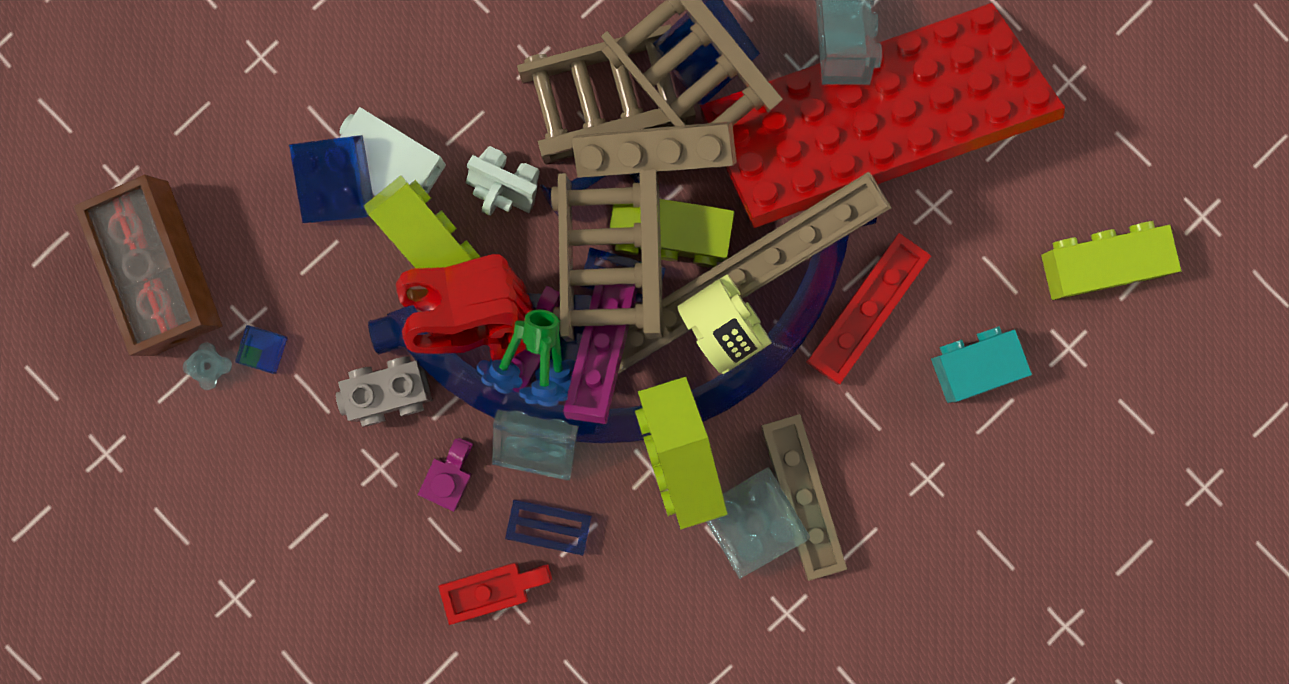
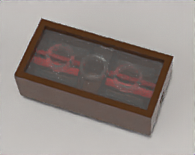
M144 174L74 206L129 356H155L223 327L168 181Z

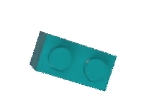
M1000 326L978 333L979 342L965 346L961 339L939 347L942 355L931 358L947 403L957 402L1032 375L1015 329L1002 333Z

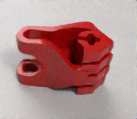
M491 254L448 267L410 269L403 272L396 282V291L400 303L405 308L422 311L412 313L407 318L402 329L407 349L415 353H465L477 347L487 345L490 347L489 352L492 361L502 360L514 334L515 322L519 320L524 321L526 314L533 310V304L527 294V288L523 280L512 270L507 260L499 254ZM416 286H421V287H424V288H426V289H410V288H411V287H416ZM429 332L425 335H418L419 333ZM523 339L521 340L513 358L517 357V354L526 349V344L523 342Z

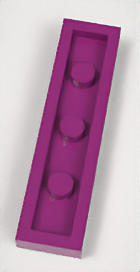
M635 284L595 285L589 310L634 308L638 288H636ZM629 325L584 327L568 391V399L563 410L565 418L607 424Z

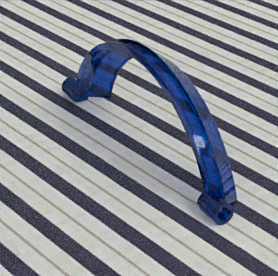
M877 217L861 227L876 224ZM849 234L811 257L808 269L794 298L779 321L767 334L772 342L770 345L724 375L721 373L714 379L691 390L702 422L729 410L758 390L784 366L802 345L820 318L835 287L846 254ZM414 305L388 313V316L368 321L370 338L378 355L403 348L407 349L402 329L407 318L412 313L418 312ZM429 332L419 333L418 335H425ZM407 349L419 365L448 391L473 408L510 426L536 435L560 440L600 444L635 442L644 440V436L651 435L650 432L642 435L635 410L643 408L642 405L610 408L607 424L567 419L563 412L565 405L558 404L547 407L540 404H528L525 402V398L519 396V392L512 390L510 393L504 394L497 391L494 386L485 385L481 381L482 375L477 369L465 362L456 353L426 354L411 352Z

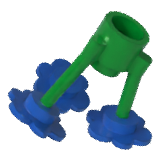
M533 310L526 314L524 321H516L514 334L502 360L492 361L490 359V361L482 360L478 363L477 371L482 375L481 381L485 385L494 386L497 391L504 394L510 393L513 388H520L523 382L519 377L520 369L511 361L523 339L528 351L540 354V367L535 372L537 381L532 383V387L521 388L519 396L525 398V402L528 404H540L547 407L556 406L559 401H566L576 361H562L559 337L561 320L550 311ZM552 349L553 359L550 360V350Z

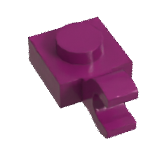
M460 437L458 439L455 438L446 462L439 458H434L418 496L453 512L456 511L472 477L471 473L462 468L473 447V443Z

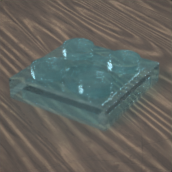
M497 410L493 423L492 465L570 481L574 465L578 426L570 425L559 419L546 420L531 417L520 411L507 412Z
M769 467L723 494L728 515L706 521L739 579L811 538Z

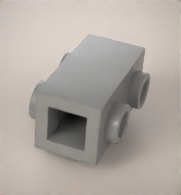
M405 356L387 361L388 368L373 372L372 367H364L348 372L349 379L338 382L340 392L336 393V402L341 415H347L348 421H360L362 427L386 421L384 414L399 410L400 416L424 411L423 403L433 401L423 363L419 361L411 362L410 356Z

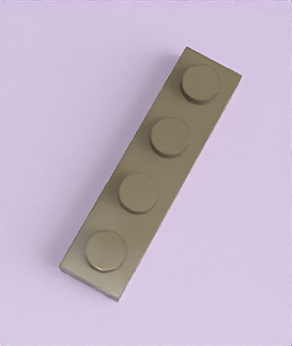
M732 121L576 135L572 138L578 178L640 173V170L656 169L659 172L733 166L737 163Z
M798 414L761 425L806 579L810 581L847 570L801 415Z

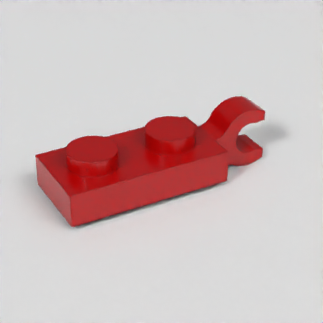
M516 561L440 584L438 588L448 623L451 625L528 601L526 589L550 583V580H553L549 564L521 573Z

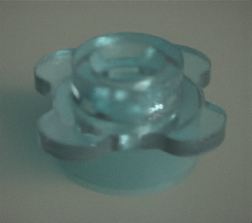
M208 342L202 343L199 346V350L194 352L183 364L184 372L199 381V386L204 390L214 389L219 377L222 374L229 373L232 368L230 359L222 358L216 352L215 345ZM207 362L211 365V368L209 370H206L204 368V365Z

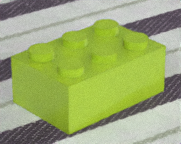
M683 377L638 391L643 408L635 410L642 435L649 432L651 434L644 436L643 439L667 515L676 514L680 529L728 515L709 439L687 378Z

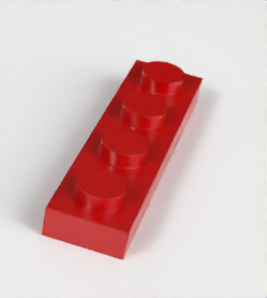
M898 233L809 356L806 363L835 384L840 385L928 262L931 255Z

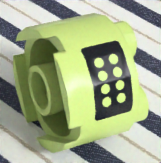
M728 274L677 306L688 330L692 328L698 341L696 343L715 369L723 375L772 343L760 325L761 321L748 302L744 303L739 296L741 295L740 291Z

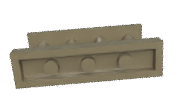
M665 0L618 42L613 39L608 31L601 36L607 44L601 51L616 69L623 64L674 126H684L685 124L681 121L680 117L728 76L732 79L737 75L747 88L742 91L744 95L712 123L732 121L733 126L753 108L758 110L763 106L769 112L783 100L702 0ZM685 11L694 22V25L690 27L692 32L642 74L627 55L675 13L681 15ZM711 43L721 55L716 59L718 64L668 105L653 86L701 45L706 47Z
M671 25L660 26L628 55L647 50L651 66H653L665 55L662 46L672 43ZM622 37L617 38V39H614V40H615L616 42H618ZM605 42L547 57L546 54H536L526 58L524 64L517 65L522 83L534 80L548 132L545 134V139L538 141L544 164L574 157L572 138L576 135L674 126L660 108L644 112L643 108L638 107L629 71L623 64L616 69L611 62L610 65L624 113L620 115L621 119L606 122L604 118L600 117L587 66L609 60L601 51L607 46ZM572 71L586 123L583 124V129L568 133V130L562 127L549 76ZM668 73L657 83V88L661 97L670 105L677 97L670 73ZM694 107L690 108L680 117L685 125L694 124L696 116Z
M656 169L640 170V183H633V187L572 190V183L567 174H558V187H552L551 201L553 211H558L560 307H554L553 313L561 320L559 329L561 337L566 342L575 341L574 327L636 324L637 328H643L647 339L663 338L659 177ZM633 204L634 208L640 207L641 223H634V227L573 230L572 206ZM634 243L635 247H641L642 263H635V267L573 270V246ZM635 284L636 288L643 289V303L636 304V308L574 310V286Z

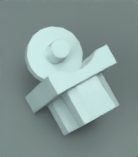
M489 146L479 158L474 155L467 163L469 172L466 184L475 187L473 195L484 200L482 212L487 215H491L496 207L509 212L512 206L530 213L535 203L539 169L527 163H521L516 173L512 174L503 169L507 156L502 151Z

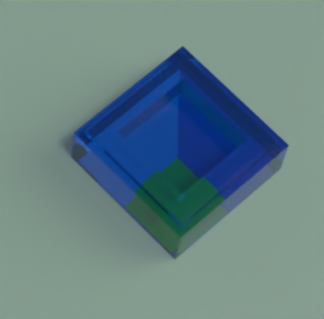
M246 325L235 363L276 374L288 337Z

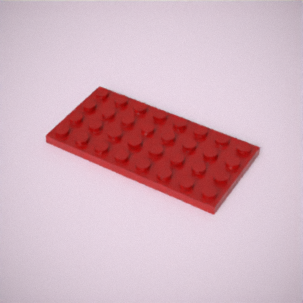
M989 3L768 81L783 100L769 112L763 106L758 110L753 108L733 125L737 163L733 166L725 167L753 227L756 228L811 208L867 172H871L877 184L1063 119L1065 106L994 4ZM742 91L700 105L705 124L712 123L744 95Z

